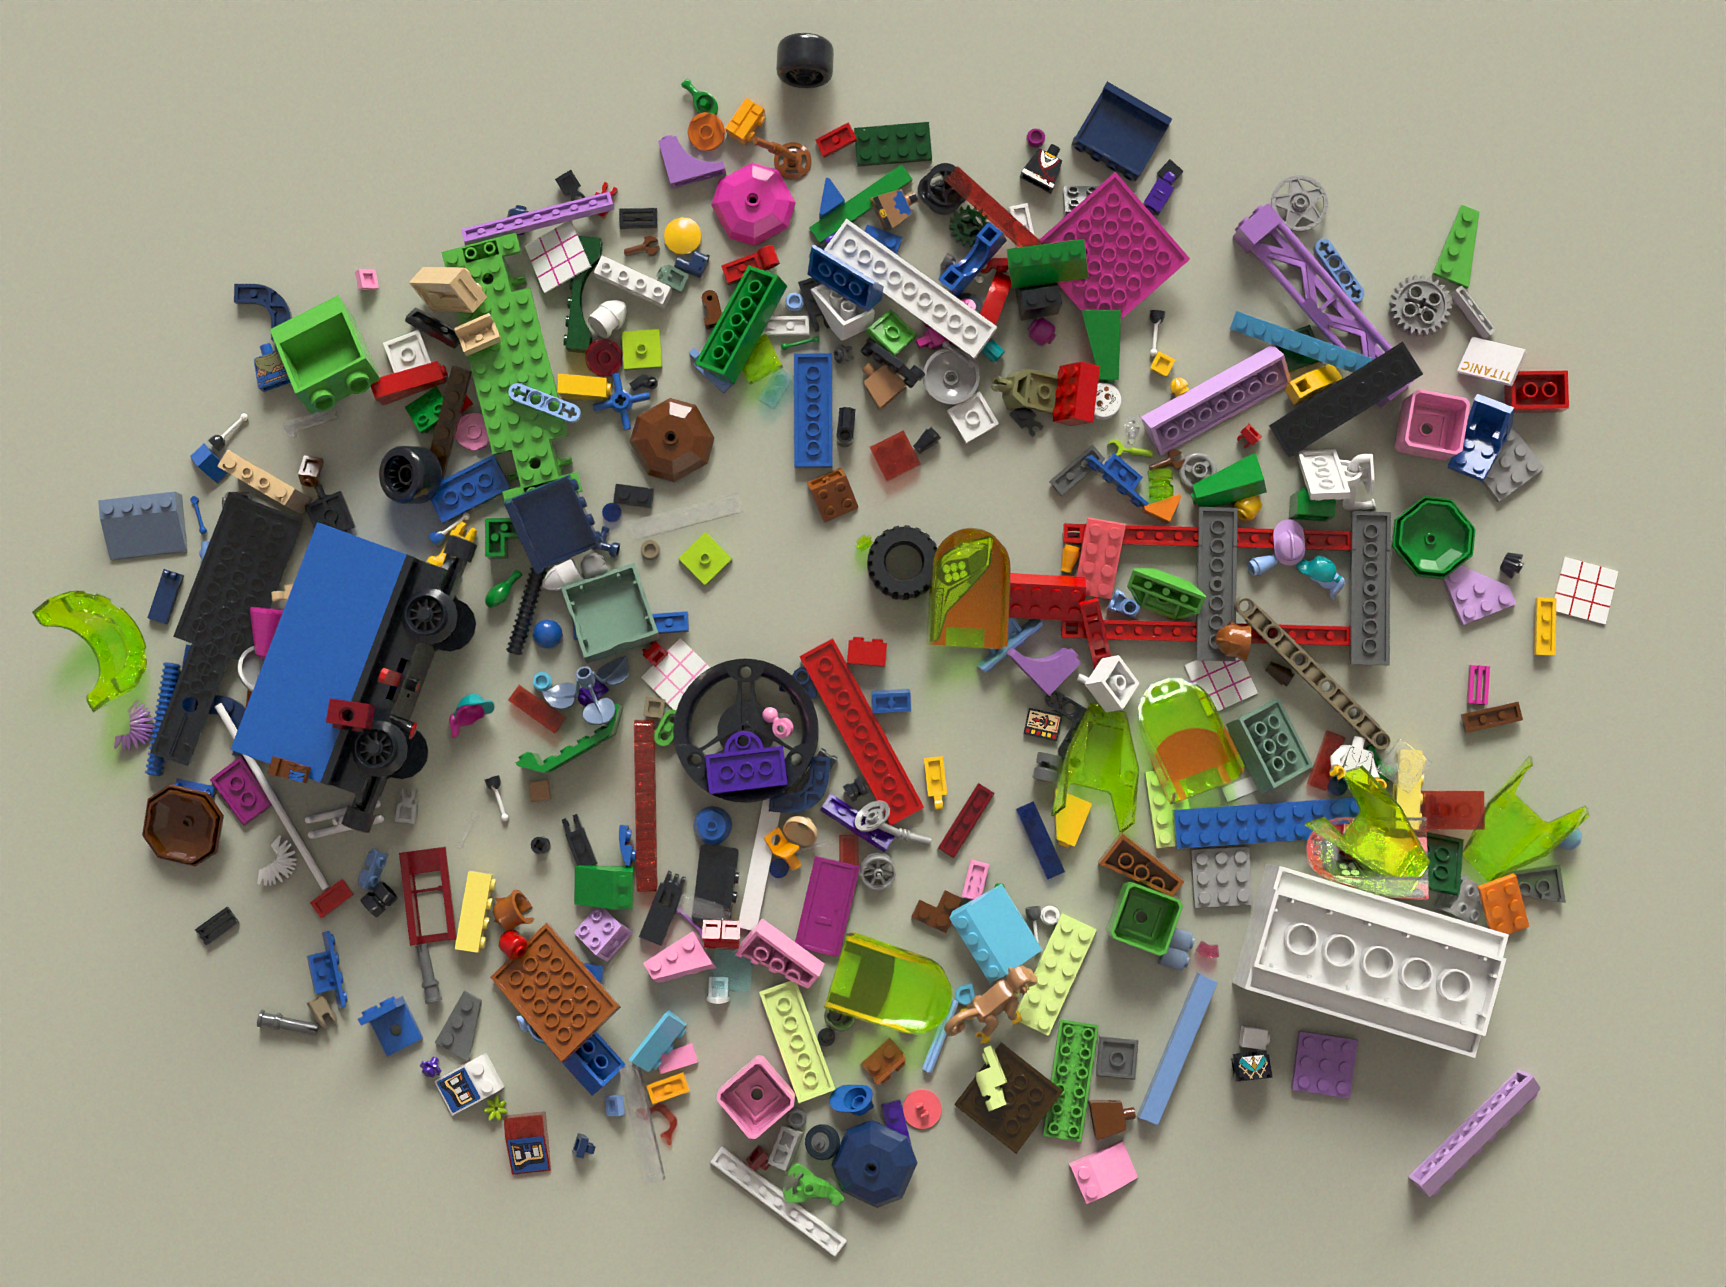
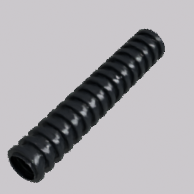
M530 567L531 573H528L530 577L526 580L528 582L525 585L526 590H523L524 596L521 597L523 600L519 603L521 607L518 608L519 613H516L518 617L514 620L516 624L513 625L514 630L511 631L512 636L509 637L511 639L508 642L509 647L506 648V651L509 653L523 655L521 651L525 648L523 644L526 643L525 638H528L526 634L530 631L528 628L531 626L530 621L533 620L532 615L535 614L533 611L536 609L535 604L538 603L537 597H540L539 592L542 591L540 587L542 586L544 575L547 573L545 570L548 567L544 568L543 572L536 574L533 567Z

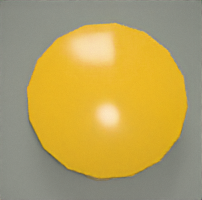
M681 217L674 219L665 228V244L676 255L691 253L701 244L702 235L700 228L696 222L689 218Z

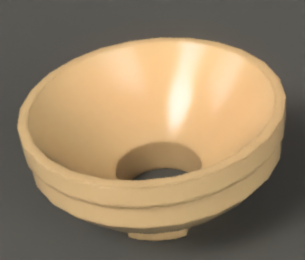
M791 817L783 826L785 836L795 844L809 846L814 844L817 839V828L808 817Z

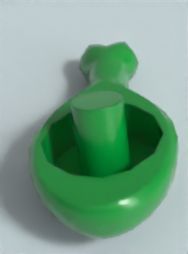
M685 79L681 86L687 89L693 96V103L699 114L707 112L717 115L718 103L716 99L707 92L698 91L691 84V80Z
M515 570L507 580L492 587L485 597L486 606L493 608L505 602L510 593L511 586L523 574L519 570Z

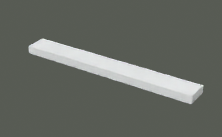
M770 798L763 800L739 917L740 928L752 930L759 922L772 858V852L764 841V837L778 827L781 812H769ZM774 835L771 838V843L773 845L775 843L776 835Z
M721 1146L710 1161L716 1168L834 1257H836L847 1242L844 1237L799 1203L786 1202L782 1190L758 1172H755L725 1147Z

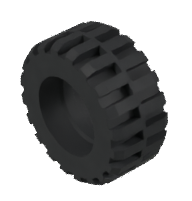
M898 525L890 530L883 531L871 545L867 560L869 577L873 581L874 586L885 596L888 595L896 600L915 599L923 593L925 594L930 589L933 558L937 550L935 541H932L930 535L922 532L921 529L917 527L912 528L909 525H904V527H899ZM900 545H907L916 549L922 560V567L918 575L906 581L895 579L886 568L888 553ZM940 560L935 568L934 583L937 579L936 573L940 570Z

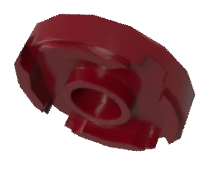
M603 338L595 340L589 345L586 350L585 361L588 369L593 374L609 377L618 372L622 366L623 354L617 343Z

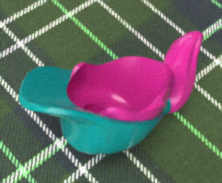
M470 694L463 697L459 701L455 712L449 718L452 738L458 736L461 726L472 725L478 719L484 718L486 714L492 713L495 709L494 702L491 700L484 701L478 694Z

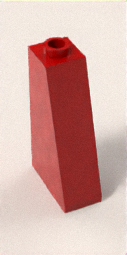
M438 361L382 376L380 377L381 380L371 384L370 387L374 398L384 406L446 383L447 379L445 376H448L445 365L441 366Z

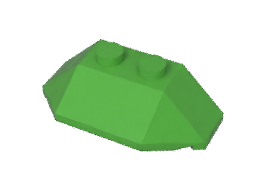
M1134 568L1127 584V588L1131 591L1140 607L1173 620L1199 614L1206 595L1190 581L1155 568Z

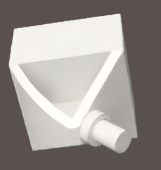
M1119 655L1102 658L1089 678L1082 674H1079L1077 681L1085 684V687L1088 688L1105 712L1123 710L1140 684Z

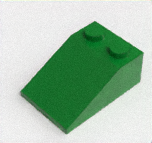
M575 866L574 904L606 909L632 910L633 866Z

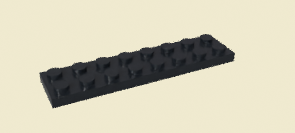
M1402 341L1273 422L1269 427L1288 457H1291L1423 375V372Z

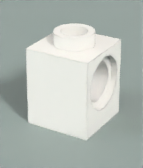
M1241 1025L1239 1045L1266 1050V1046H1269L1270 1043L1268 1030Z

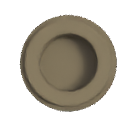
M653 540L645 541L641 546V554L648 560L656 559L660 554V546Z

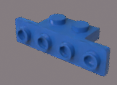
M1115 453L1108 458L1104 465L1092 455L1085 458L1089 468L1094 471L1098 470L1106 482H1112L1117 486L1116 490L1122 495L1130 497L1131 503L1136 507H1144L1149 504L1134 491V488L1143 477Z
M330 931L322 932L326 951L307 956L314 993L318 994L334 990L337 1007L344 1008L348 999L346 992L342 990L343 976L338 971L339 957L334 952L333 947L335 945V938Z

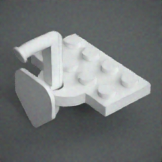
M1336 449L1301 450L1297 452L1298 462L1310 500L1343 499L1342 505L1345 510H1376L1374 499L1366 502H1355L1357 485L1360 482L1364 483L1367 494H1372L1373 454L1357 455L1352 461L1339 460ZM1359 463H1363L1362 469L1359 466Z

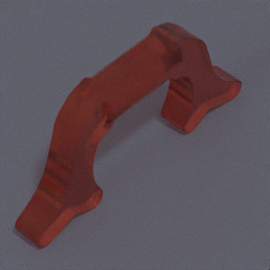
M661 1103L650 1108L639 1107L637 1111L644 1115L645 1120H648L654 1111H659L666 1117L670 1123V1128L662 1132L660 1136L666 1138L668 1145H671L672 1133L678 1124L676 1116L673 1115L666 1105Z

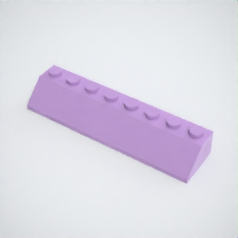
M1271 345L1142 416L1141 419L1145 431L1158 454L1162 456L1287 387L1289 382H1291L1285 356L1274 345Z
M1518 1069L1408 1176L1411 1181L1428 1197L1439 1193L1440 1187L1445 1182L1451 1181L1455 1176L1454 1173L1459 1168H1464L1473 1155L1481 1152L1482 1146L1487 1141L1490 1142L1496 1137V1132L1500 1128H1505L1514 1115L1523 1111L1524 1105L1528 1101H1532L1538 1096L1537 1092L1541 1088L1531 1074Z

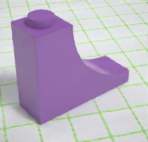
M668 135L658 141L672 189L726 174L723 161L704 162L692 157L682 148L677 136Z
M1062 647L1054 654L1043 658L1025 657L1013 648L1006 652L1038 688L1049 696L1081 664L1077 659L1079 655L1072 648L1066 649Z

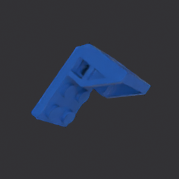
M1477 394L1468 416L1463 449L1451 458L1448 463V469L1484 482L1510 434L1513 424L1514 407Z

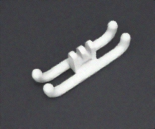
M379 800L377 801L375 808H379L381 806V802ZM347 807L306 816V823L332 819L333 825H337L310 831L308 837L313 839L353 830L341 823ZM376 816L373 825L382 823L384 816Z

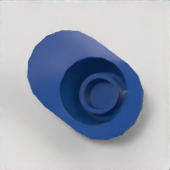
M842 1085L832 1092L829 1103L835 1111L850 1112L855 1116H862L874 1108L872 1103L873 1092L867 1085Z

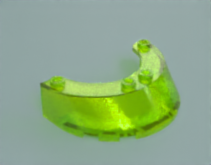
M69 591L48 598L32 613L40 625L70 630L79 635L93 650L98 662L99 675L96 685L87 694L86 701L94 713L127 694L139 684L147 666L144 651L146 644L139 627L132 617L122 607L119 609L110 602L111 599L97 593L93 595L85 593V591Z

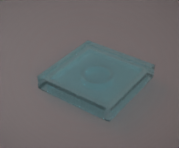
M716 949L714 964L717 968L713 969L711 988L749 993L753 963L744 956L742 958L736 956L737 951Z

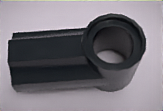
M851 407L839 408L836 439L841 447L851 446L854 440L856 409ZM847 433L850 435V438L844 441L840 438V435Z

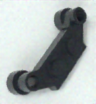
M870 336L866 340L867 343L860 350L867 358L872 355L873 359L879 364H882V362L886 364L888 370L893 374L898 373L905 378L903 382L910 388L925 376V373L919 367L913 365L909 369L902 361L879 346Z

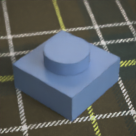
M623 1095L604 1096L607 1116L625 1115Z

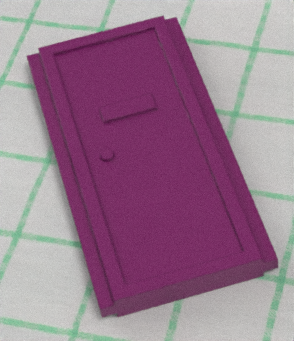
M815 856L795 943L806 950L839 957L860 866Z

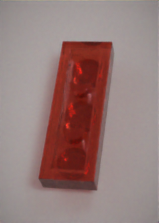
M521 685L517 686L508 701L554 734H556L567 719Z
M1328 730L1325 731L1306 783L1307 785L1326 791L1331 778L1329 773L1331 769L1330 756L1343 745L1344 736Z

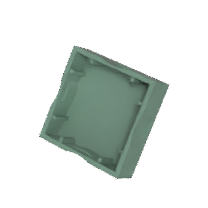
M635 563L609 571L596 578L585 579L561 587L587 664L660 639Z

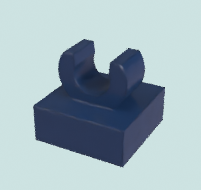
M578 1133L572 1153L578 1158H584L585 1152L594 1154L596 1146L589 1142L586 1135Z

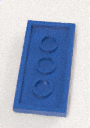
M491 455L442 480L440 489L435 497L431 499V502L441 522L444 524L503 494L502 491L510 490L511 487L495 456Z

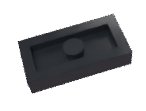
M616 484L613 503L652 508L654 489Z

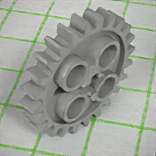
M1424 274L1420 276V279H1418L1417 275H1414L1412 280L1410 277H1407L1405 282L1401 281L1399 283L1400 287H1395V293L1390 296L1394 300L1389 302L1390 306H1394L1389 311V313H1395L1392 320L1398 319L1396 326L1402 324V331L1409 329V335L1415 331L1416 337L1421 332L1424 336H1427L1429 332L1433 334L1436 332V329L1440 330L1442 328L1441 324L1447 323L1445 318L1451 315L1447 311L1452 308V306L1447 305L1452 300L1451 298H1446L1449 291L1443 292L1445 285L1439 287V280L1432 282V276L1425 280ZM1411 290H1415L1418 293V297L1412 296ZM1429 296L1435 298L1436 304L1429 301ZM1405 307L1412 310V315H1408L1405 312ZM1423 314H1427L1430 317V321H1425Z

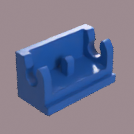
M910 689L871 691L873 713L911 711Z

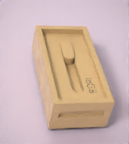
M423 267L409 282L431 311L473 313L487 298L482 286L474 281L471 277L472 274L466 268Z

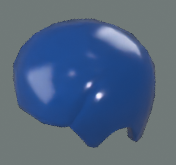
M553 620L540 621L535 625L532 632L533 640L542 648H554L563 637L561 626Z

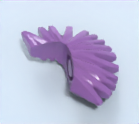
M138 700L127 710L130 716V732L125 735L115 736L114 749L119 746L121 741L122 750H125L126 746L130 750L132 741L135 747L139 748L137 739L145 744L144 740L149 741V738L146 736L151 737L146 732H153L149 728H154V725L143 723L153 720V718H143L150 711L145 712L148 708L142 710L145 706L144 704L137 707Z

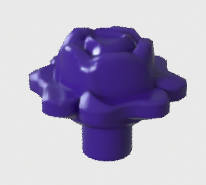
M432 1057L430 1061H422L420 1067L423 1068L422 1073L431 1078H434L435 1075L439 1076L442 1072L437 1065L439 1059Z

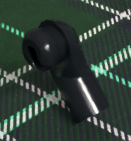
M643 374L629 384L636 391L642 386L655 389L658 386V381L655 377Z

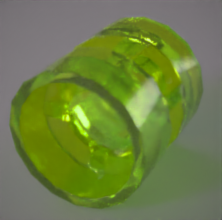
M1154 469L1147 472L1148 482L1151 483L1149 487L1150 499H1163L1174 496V487L1170 484L1173 480L1172 469Z

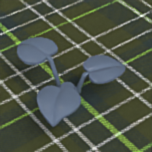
M627 656L617 658L605 664L598 670L597 675L589 667L579 668L576 672V686L573 683H562L551 689L544 690L542 693L545 700L555 709L564 710L574 705V698L579 696L581 685V687L589 689L594 703L588 704L583 710L585 721L593 725L608 723L614 717L615 705L609 698H603L598 701L592 687L595 684V679L602 684L607 682L610 686L623 683L629 675Z

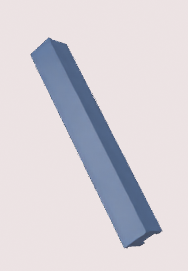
M1198 972L1137 1114L1140 1119L1147 1120L1156 1125L1160 1122L1218 983Z

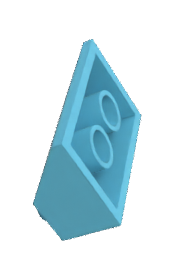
M668 1010L629 1058V1061L647 1072L652 1068L656 1070L662 1063L661 1056L664 1053L668 1055L675 1046L672 1042L676 1037L680 1040L687 1031L684 1028L687 1023L671 1010Z

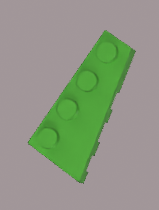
M1465 205L1459 207L1432 275L1458 286H1463L1465 289L1469 288L1479 211Z

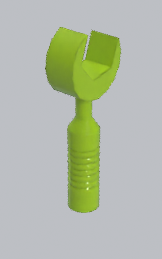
M1112 440L1107 444H1114L1118 448L1117 456H1120L1122 452L1145 457H1152L1153 450L1124 448L1123 444L1118 440Z

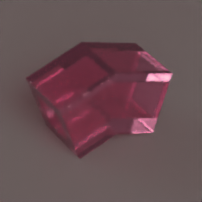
M1201 941L1195 950L1206 958L1219 957L1217 944L1208 945Z

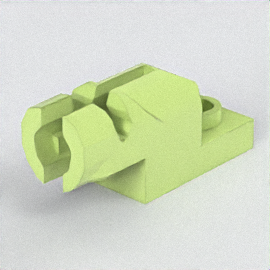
M993 1045L983 1048L985 1053L982 1054L986 1065L990 1064V1068L976 1073V1081L982 1096H991L985 1102L988 1111L1006 1105L1003 1089H1000V1085L1007 1083Z

